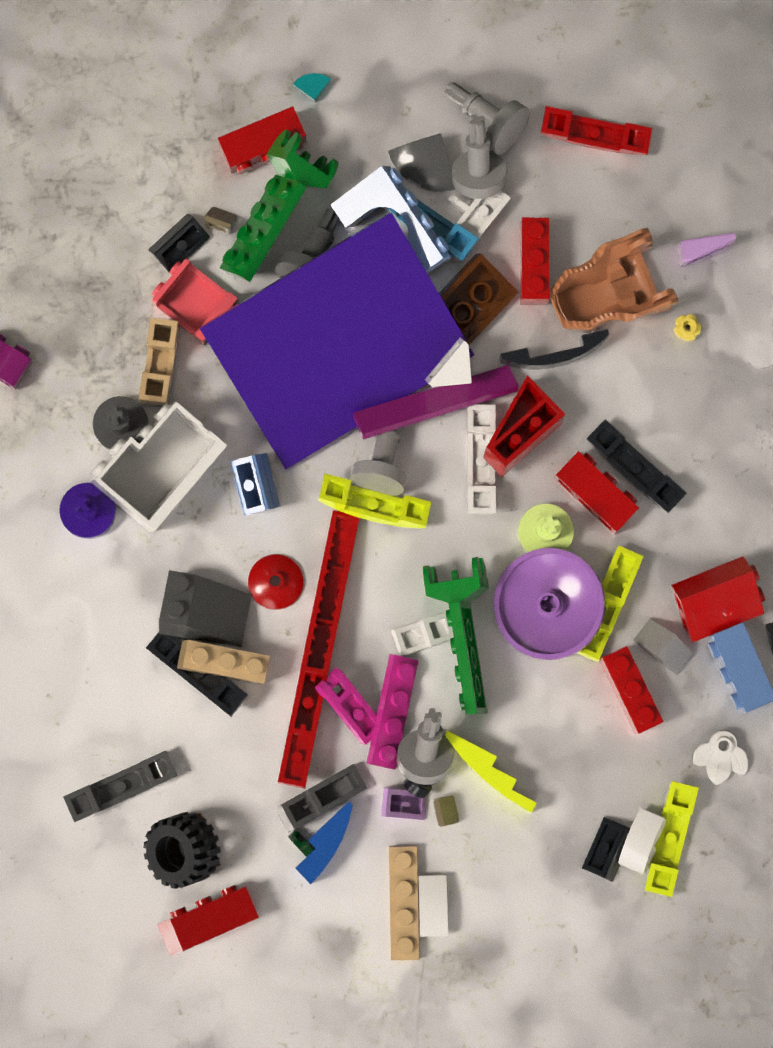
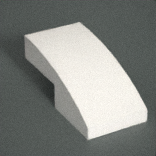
M446 612L391 631L400 656L424 650L449 641L450 638L454 637L452 626L449 627L447 623Z
M639 808L627 835L618 863L636 872L645 874L656 852L655 844L666 824V819Z
M447 875L419 876L420 937L448 936Z

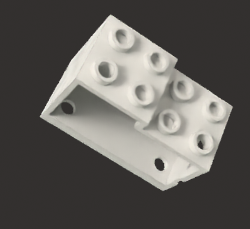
M174 402L171 405L166 403L153 416L157 421L152 426L149 424L145 426L135 437L139 442L132 437L126 440L123 438L119 439L109 451L112 455L107 462L104 459L100 461L91 472L94 477L90 482L149 532L155 531L227 446L213 432L205 429L202 426L203 424L178 402Z

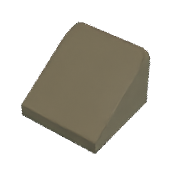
M211 207L204 217L207 227L227 234L232 233L237 220L236 214L216 207Z
M453 796L434 799L433 805L438 826L443 827L459 822Z

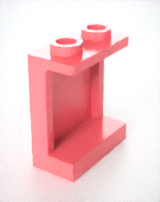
M186 258L182 263L178 261L169 272L171 277L165 284L161 282L152 292V296H154L152 303L170 319L178 321L184 330L205 346L207 340L199 327L239 304L236 296L231 292L227 293L193 266L191 261Z

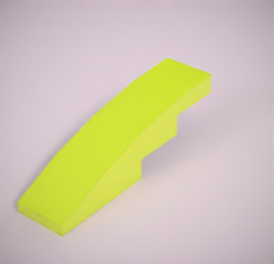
M617 546L602 580L606 603L602 625L594 639L577 654L595 662L600 660L644 556L622 546Z
M446 731L444 737L450 742L460 758L484 782L506 799L532 813L537 803L512 790L517 779L492 767L497 756Z

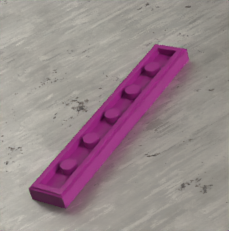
M505 365L471 376L472 383L434 387L354 412L353 419L362 439H366L517 392L519 385L509 365Z

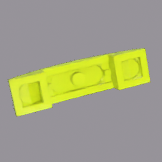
M324 474L318 501L346 514L377 523L407 528L425 529L431 501L404 495L403 498L394 497L351 485V480L329 474Z
M675 781L670 782L661 817L666 819V824L655 844L656 852L648 867L645 891L669 897L673 896L679 871L678 865L699 787Z

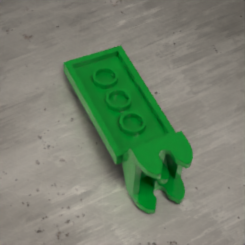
M287 129L276 138L267 153L277 175L275 174L267 182L263 196L252 207L250 218L239 229L235 243L224 254L223 263L220 266V269L227 274L251 282L306 188H327L338 168L339 162L334 158L327 164L328 158L323 155L312 165L308 162L311 157L310 153L304 151L300 156L295 152L300 145L302 136L296 132L290 138L291 132Z
M478 557L472 558L473 577L460 579L458 570H452V580L438 582L434 566H423L426 596L449 604V610H446V619L448 626H452L454 637L450 638L452 653L457 655L458 665L455 666V676L457 682H461L462 693L459 694L460 707L462 710H465L466 715L488 713L470 603L489 589L484 560Z

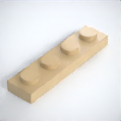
M417 846L389 847L391 960H419Z

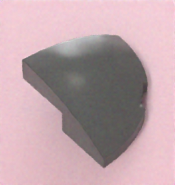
M441 133L388 151L394 167L406 180L410 178L421 184L422 189L429 191L446 192L455 190Z

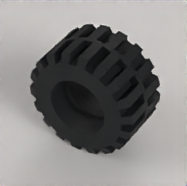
M183 812L159 820L151 826L150 831H147L145 837L148 841H145L143 846L146 849L144 858L148 860L149 865L147 867L149 871L152 870L154 872L153 877L156 880L161 879L162 885H170L174 889L183 888L210 877V874L215 872V865L219 864L220 861L217 854L221 853L220 846H217L219 838L218 835H214L213 826L211 824L207 825V819L203 816L198 818L197 813ZM179 842L181 843L184 849L185 858L182 856L180 852Z

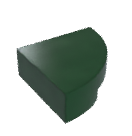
M294 830L288 835V838L306 857L313 851V846L298 830Z

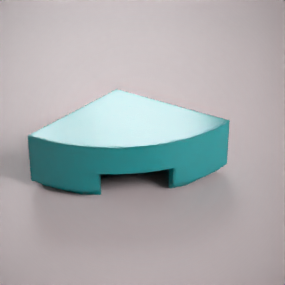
M310 73L298 78L293 83V87L315 102L331 82V78L318 73Z

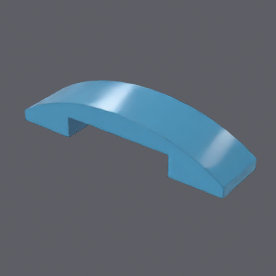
M418 200L417 207L422 214L425 213L431 219L434 225L432 229L437 237L441 236L449 247L447 252L451 256L464 261L479 238L459 224H453ZM382 207L388 213L391 212L398 221L407 227L404 218L397 211L388 207Z

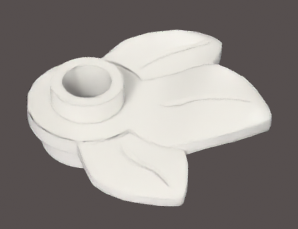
M719 730L712 734L709 742L700 744L693 754V764L706 766L709 779L713 784L718 785L730 776L731 771L742 775L746 774L748 757L746 752L737 746V740L730 731ZM721 741H727L728 746L721 749L718 747Z

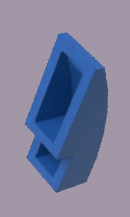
M349 801L308 840L315 849L295 869L310 885L326 868L343 839L353 806Z

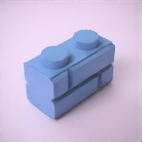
M267 453L252 455L230 462L233 473L236 475L234 478L244 516L281 507Z

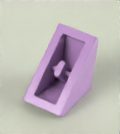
M384 788L381 816L417 820L425 819L426 798H419L408 790Z

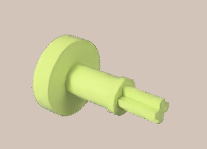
M540 504L532 507L523 515L518 526V539L526 553L541 548H557L566 551L571 545L574 536V527L569 515L560 507L552 504Z

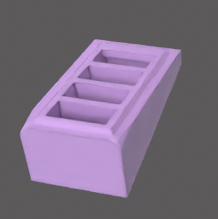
M728 233L682 240L678 245L681 267L732 245L736 240L735 234Z

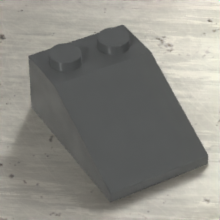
M169 570L159 617V634L242 648L251 594L199 575Z

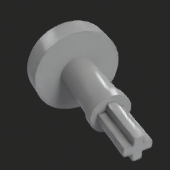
M450 82L444 91L445 96L463 107L462 112L467 116L476 114L477 117H485V125L488 128L486 133L490 136L491 141L489 149L498 155L507 152L518 141L526 128L530 111L516 100L510 101L500 110L482 98V95L474 92L471 94L455 82Z
M475 114L471 116L469 134L465 139L467 152L460 155L453 163L452 181L455 189L460 194L469 198L484 199L498 194L505 187L507 182V166L500 155L489 150L491 141L490 136L486 133L485 117H477Z
M398 429L376 435L371 460H361L353 464L350 480L354 486L391 496H397L404 492L407 475L403 470L393 465L397 444L400 441V435L397 433Z
M435 708L429 709V712L424 716V721L419 724L418 730L407 734L401 740L398 747L397 766L400 772L408 780L417 784L430 785L438 783L447 777L452 768L453 748L450 742L443 736V728L440 725L442 714L441 712H435Z

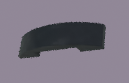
M606 329L581 335L579 339L581 347L532 358L529 356L528 348L501 353L499 360L501 364L527 370L549 369L567 365L587 356L601 346L608 338L609 331Z
M605 419L586 440L630 484L668 514L684 498L687 492L667 474L664 475L625 440V436Z
M158 632L146 649L232 717L249 695L225 676L178 669L182 641L176 636L159 634Z

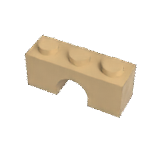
M150 317L146 344L145 371L142 372L139 392L141 404L159 407L166 403L169 404L180 331L178 321Z
M184 640L182 641L177 668L230 677L231 679L255 684H265L270 656Z

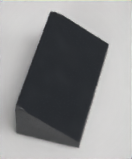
M186 214L153 244L148 251L170 272L178 261L182 263L210 236L193 216Z
M604 817L582 869L613 882L620 867L618 863L630 828Z

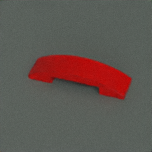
M545 107L540 134L592 149L632 155H648L652 128L631 123L622 125L572 114L573 111Z

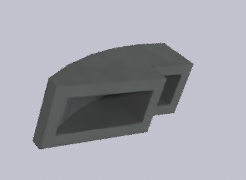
M352 764L275 809L289 833L362 792L367 787L355 765Z

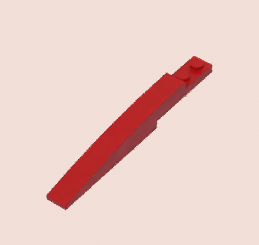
M333 510L278 777V784L303 789L306 787L324 699L315 687L321 681L325 682L328 679L360 519L340 511Z

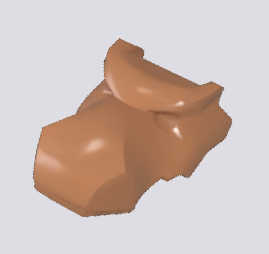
M648 228L639 229L622 238L606 242L598 247L589 261L580 266L564 270L550 290L552 305L564 329L591 333L607 321L621 320L631 322L652 313L669 310L672 305L679 302L673 288L666 289L660 293L657 292L641 253L653 247V239Z

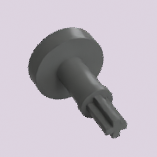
M332 207L326 210L319 226L312 228L302 253L287 251L281 255L275 267L276 273L280 278L327 251L329 246L332 245L334 241L332 234L340 220Z
M124 396L112 397L104 401L97 408L93 417L94 434L98 441L108 450L121 438L126 440L132 437L139 442L135 437L149 424L144 408L134 399Z

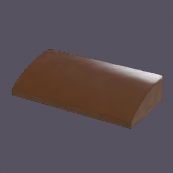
M475 254L439 292V295L470 345L519 291L482 254Z

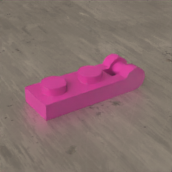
M335 667L329 673V678L325 682L321 681L315 688L327 700L361 744L366 745L373 737L377 715L345 674ZM337 685L342 689L338 694L333 691Z

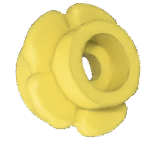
M687 314V316L681 315L675 321V334L685 341L694 340L696 335H699L701 332V324L698 323V318L692 314ZM686 325L690 326L689 330L685 328Z

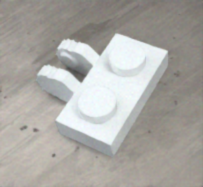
M503 191L484 199L471 198L474 201L470 206L457 196L451 195L448 199L449 202L460 212L464 213L456 223L480 239L511 200Z

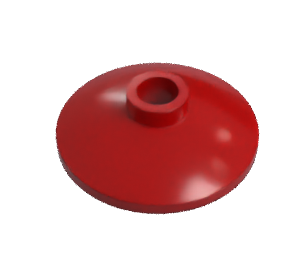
M279 554L268 555L258 560L250 570L248 577L249 591L253 599L261 606L272 610L284 609L292 605L299 598L303 589V575L299 566L289 557ZM273 576H278L281 579V583L278 586L270 584V579Z

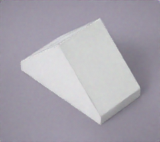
M460 337L426 377L425 381L432 387L472 383L469 344Z

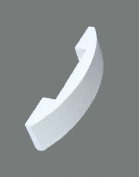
M472 405L468 407V514H496L495 470L483 458L485 449L496 431V405Z

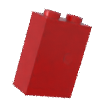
M744 556L671 585L683 628L692 642L765 614L762 606L765 597L762 589L756 583V581L760 580L758 571L754 564H748Z

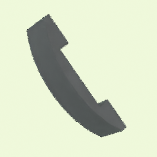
M165 750L136 765L65 795L63 798L75 823L158 786L178 775Z

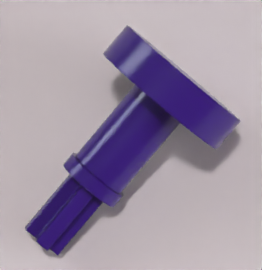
M81 483L73 486L65 493L60 503L59 513L63 525L74 536L82 539H95L104 535L112 527L116 517V505L114 501L94 484Z

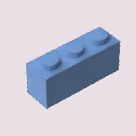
M744 623L710 636L711 642L708 643V648L714 659L718 658L722 668L719 669V673L725 685L730 684L733 691L730 698L735 709H741L743 714L773 702V689Z

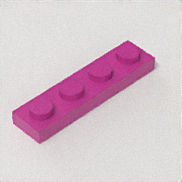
M389 654L366 764L396 769L398 747L403 736L419 660Z

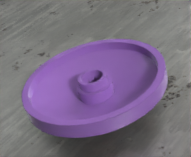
M541 548L521 555L505 569L495 589L494 614L501 633L515 649L533 658L557 660L578 653L597 635L605 615V593L598 575L581 557L562 549Z

